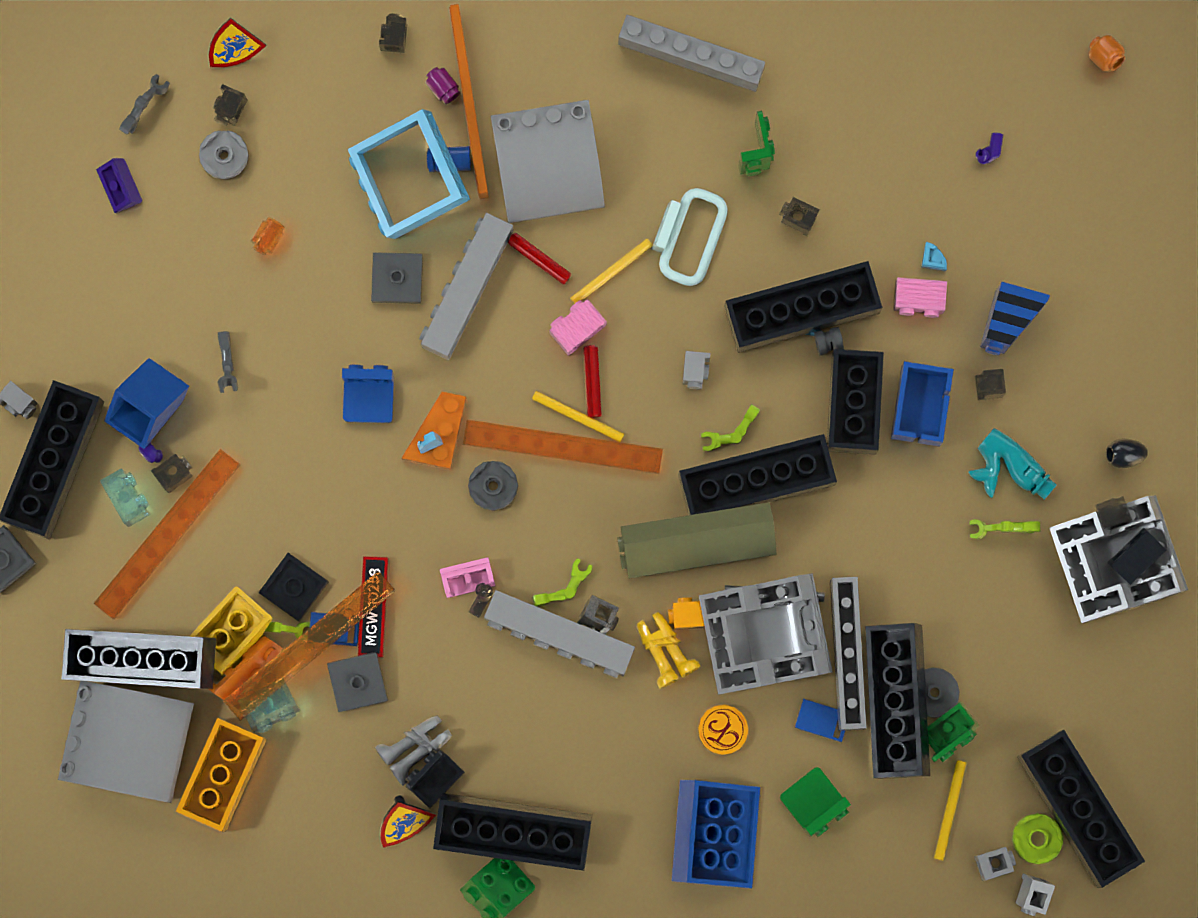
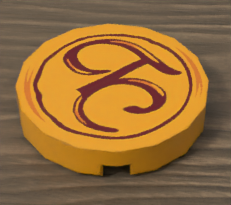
M729 705L714 706L707 710L700 719L698 726L699 738L704 747L712 753L719 755L732 754L739 750L747 739V721L744 715L735 707Z

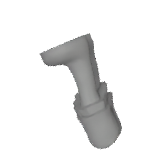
M438 715L410 728L412 731L404 732L406 737L392 746L379 744L375 747L383 761L389 765L415 744L419 745L408 756L389 767L402 786L408 782L406 780L408 772L417 762L429 755L433 750L438 752L451 738L452 734L448 729L437 735L433 740L427 732L433 730L442 722Z

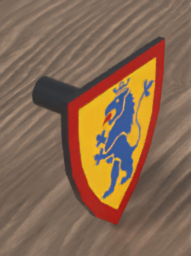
M230 17L217 30L210 43L208 54L210 67L238 65L254 57L267 45Z
M401 795L394 798V805L389 809L380 826V840L383 848L399 844L418 834L437 814L407 804Z

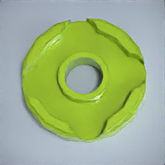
M1038 813L1027 815L1018 821L1012 835L1013 847L1016 853L1026 862L1033 864L1047 863L1057 857L1064 839L1058 823L1051 817ZM1036 831L1044 835V843L1041 846H1035L1031 842V836Z

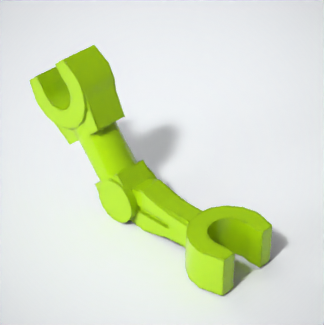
M751 404L744 415L743 421L735 429L734 433L725 435L713 432L702 433L701 438L709 437L712 439V444L710 446H703V451L709 452L724 444L740 443L746 434L747 428L754 421L760 409Z
M977 519L969 521L970 525H978L980 528L978 533L970 534V537L975 539H982L987 532L992 531L1021 533L1041 531L1040 521H1002L1000 524L986 525L985 522Z
M577 558L573 563L572 578L566 589L550 594L534 595L532 597L534 606L539 607L553 601L572 599L580 582H583L591 573L592 565L589 564L586 571H580L578 569L580 559Z
M270 622L264 632L295 633L298 640L308 641L309 636L303 635V628H309L310 622H301L296 627L282 625L280 622Z

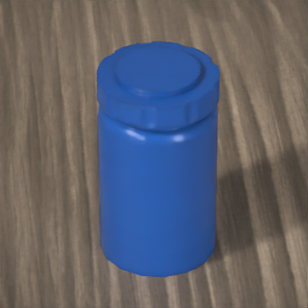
M470 146L447 147L457 171H471ZM428 148L427 168L429 172H434V170L440 172L431 150Z

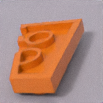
M441 392L402 456V460L450 470L466 396ZM433 431L441 436L442 445L425 453H420L417 443L418 441H424V435Z
M263 635L242 655V661L234 669L229 667L224 672L225 677L217 685L213 682V689L208 690L240 710L257 684L263 679L269 667L278 658L283 648Z

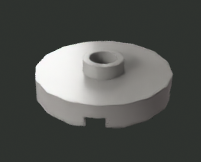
M228 130L214 131L206 136L199 150L200 163L205 171L214 178L229 179L240 174L247 165L249 156L243 139L233 131ZM227 152L228 157L226 159H221V153Z

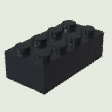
M833 350L827 430L829 452L877 454L879 450L884 352Z

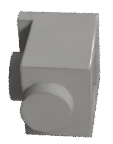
M686 351L683 384H686L687 388L700 390L702 389L703 379L708 380L709 365H705V362L710 361V353Z
M12 381L0 392V405L4 406L7 403L4 408L15 417L21 414L24 418L29 419L36 411L35 406L37 402Z
M1006 847L974 856L982 881L1014 872L1015 858L1012 851H1007ZM997 858L1000 861L998 868L992 867V859Z
M1023 873V882L1016 904L1022 907L1021 911L1026 914L1035 916L1037 912L1046 915L1055 885L1044 879Z

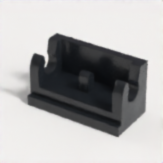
M1143 528L1107 563L1131 585L1166 549Z

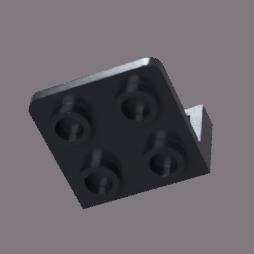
M433 750L424 759L426 765L420 771L415 769L406 778L409 783L405 787L412 791L429 809L440 799L442 793H446L465 773L442 750L438 752Z

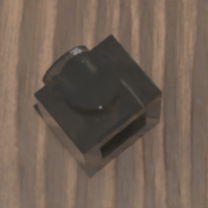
M391 13L386 16V24L381 25V38L384 39H379L381 51L405 53L408 24L406 18H403L402 15Z
M222 84L220 89L223 95L222 97H217L213 107L216 114L214 120L224 126H227L228 123L235 126L247 102V98L244 93Z
M793 197L790 203H784L779 215L783 216L781 223L808 236L820 209ZM800 214L802 219L798 221L793 218V215Z
M1003 369L984 370L981 375H975L978 400L1003 398L1006 394Z
M174 454L157 468L151 470L168 493H171L193 476L189 471L192 466L184 455L179 458L177 454ZM172 467L177 468V472L174 475L169 474V469Z
M1124 496L1112 498L1095 505L1104 529H1110L1132 520Z
M592 595L585 603L577 623L606 634L609 630L613 631L618 623L619 617L616 614L619 607Z

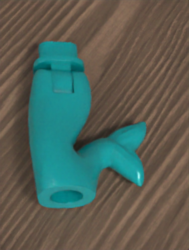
M995 428L978 447L986 461V467L968 472L973 479L984 483V489L990 498H993L997 486L1001 457L1004 459L1014 482L1024 490L1031 491L1033 495L1037 493L1045 500L1057 485L1049 479L1050 474H1046L1042 466L1022 446Z

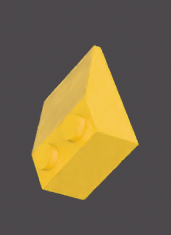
M235 586L190 636L216 638L214 669L225 677L224 672L229 667L234 669L242 661V655L260 639L273 617L238 586Z

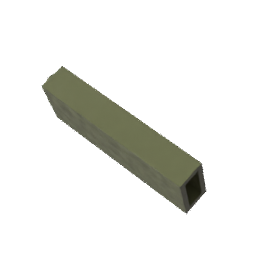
M770 503L621 526L622 537H617L619 552H624V554H620L622 569H627L629 579L777 555L774 519Z

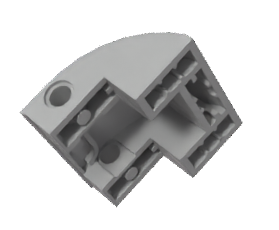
M589 100L491 115L508 223L605 208Z
M1156 495L1146 496L1105 511H1096L1050 527L1081 623L1129 610L1188 590ZM1145 528L1166 551L1140 577L1129 585L1107 562L1141 529Z
M813 573L699 595L718 695L833 672Z
M80 681L58 780L172 803L194 704L134 690Z

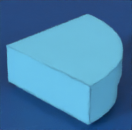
M926 242L922 267L946 271L947 262L942 252L934 244Z
M432 431L424 435V441H418L417 446L422 454L442 445L443 442L441 436Z

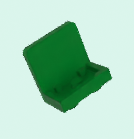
M757 111L755 120L760 149L740 153V174H747V176L758 175L762 170H768L771 161H774L773 140H768V131H770L768 116L763 117L762 111Z
M961 701L928 725L929 745L935 751L931 758L934 762L938 759L944 762L954 754L958 744L964 747L977 735L975 731L979 724Z
M818 767L812 769L780 795V800L809 837L813 834L817 837L829 829L827 823L834 818L838 822L849 813L846 808L851 805L846 797L841 796Z
M494 858L476 873L460 891L465 900L479 911L482 918H504L535 890V885L514 861Z

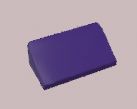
M113 158L96 169L114 213L121 212L142 202L125 159Z

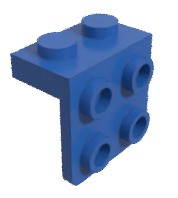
M348 365V368H342V379L344 381V421L390 423L393 419V370L388 369V366L374 365L373 369H363V365Z

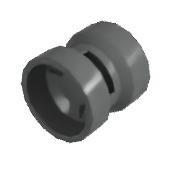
M839 327L831 328L827 332L822 330L814 332L819 356L826 355L834 349H844Z

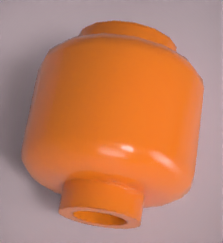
M1111 35L1098 36L1089 45L1091 48L1089 58L1102 71H1115L1125 60L1124 47Z

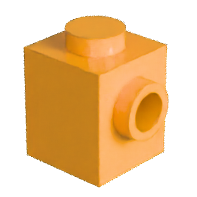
M692 597L677 598V603H673L672 609H668V622L674 625V630L704 628L700 601L692 602Z

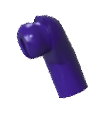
M991 133L990 145L982 150L978 149L975 154L979 163L988 164L999 158L1003 134Z
M152 441L145 449L140 446L138 447L140 454L147 462L159 463L162 461L163 453L161 450H156L151 444Z

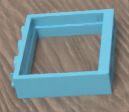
M421 109L348 149L351 156L349 157L350 164L354 170H357L360 176L359 184L362 190L367 192L370 199L368 201L369 207L378 217L379 230L387 238L397 239L470 200L430 111ZM419 124L450 196L394 225L363 154Z

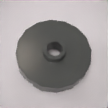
M499 461L483 462L473 470L469 478L468 487L471 498L478 506L486 510L495 511L504 509L512 503L517 494L518 483L515 473L509 466ZM491 482H496L498 484V488L496 490L489 489V484Z
M925 669L927 717L938 718L958 703L960 693L958 683L952 674L944 669ZM932 688L938 689L939 695L937 697L931 696L930 690Z

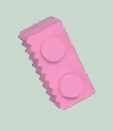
M898 277L895 285L894 310L899 311L900 315L912 316L914 312L924 313L925 317H939V314H943L946 308L947 281Z
M588 299L584 302L579 300L569 309L571 311L569 315L565 318L559 316L550 324L552 326L549 330L550 335L568 356L607 325V321Z

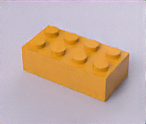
M217 718L175 812L221 832H226L267 739Z

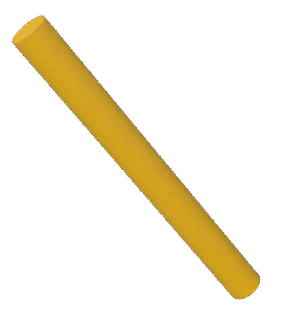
M646 238L570 297L572 303L575 304L579 300L583 301L653 246L652 243Z
M535 391L532 400L620 443L625 435L538 391Z
M956 761L934 859L944 861L967 762Z

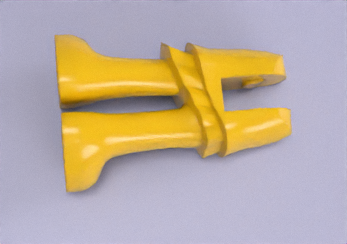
M656 612L652 614L656 627L659 629L658 631L651 634L644 620L636 624L642 645H645V650H650L659 668L660 677L657 679V686L659 689H662L679 680L678 675L668 662L662 647H666L681 678L693 673L701 665L697 660H688L677 645L681 640L675 637L677 634L669 626L663 615Z

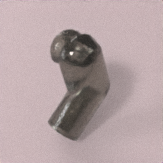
M480 583L476 586L475 592L477 597L469 610L470 614L480 618L485 606L493 595L492 587L485 583Z

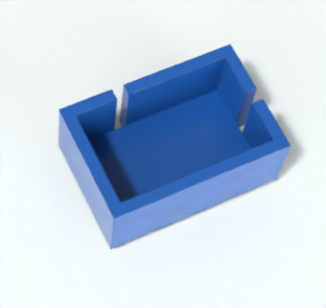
M904 361L901 366L891 439L913 442L915 438H918V443L941 446L944 439L950 398L947 395L951 391L954 369Z

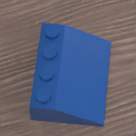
M680 780L672 881L752 888L760 787L699 780Z

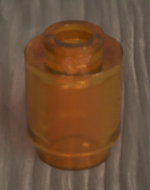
M268 217L266 221H262L251 239V242L254 244L252 248L262 255H266V253L272 254L284 234L282 231L285 227L275 219Z

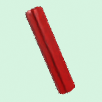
M513 233L510 236L508 244L561 284L568 282L571 277L569 271L519 234Z
M587 345L583 348L587 416L598 418L602 415L598 347L596 345Z

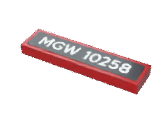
M363 556L358 656L376 651L378 658H383L388 557Z

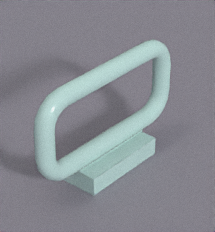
M694 188L683 195L680 203L674 200L668 203L652 246V250L662 252L659 266L665 277L687 286L697 285L704 279L727 217L728 209L722 197L704 189ZM694 198H700L715 204L718 208V214L697 272L693 276H686L672 270L669 267V260L690 202Z

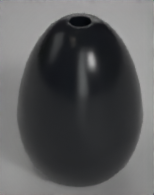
M1132 439L1115 440L1106 449L1108 462L1117 468H1129L1138 465L1148 455L1146 446Z

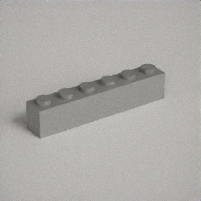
M626 15L619 34L618 45L754 92L757 91L765 67V61L630 15Z
M488 213L485 214L484 218L480 217L474 227L476 234L473 240L469 239L463 249L465 256L462 262L457 261L452 272L455 276L451 284L446 283L441 294L444 298L440 306L435 305L430 316L433 320L429 327H424L419 340H422L421 346L423 349L448 361L508 243V239L514 231L512 224Z
M858 577L832 578L830 580L838 728L839 731L866 729Z
M495 590L484 616V619L489 621L487 626L499 631L502 630V627L511 630V636L521 640H525V637L535 640L534 645L548 650L549 646L558 650V655L567 659L575 656L581 659L580 664L594 669L595 665L604 668V674L617 678L618 675L624 676L635 649L630 644Z

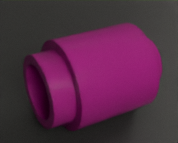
M436 67L426 75L428 78L425 82L437 99L443 101L444 104H449L460 95L459 86L445 68L439 69Z

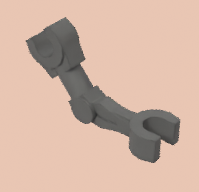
M159 75L152 76L150 89L136 99L134 108L122 122L119 130L127 135L129 132L133 133L137 128L140 120L139 117L149 104V101L155 94L163 95L167 93L170 83L166 81L164 85H158Z
M228 331L218 332L224 376L217 382L219 391L224 393V388L227 386H232L233 391H237V379L235 376H232L234 367L230 348V334Z

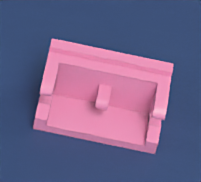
M488 557L440 569L447 598L495 587Z

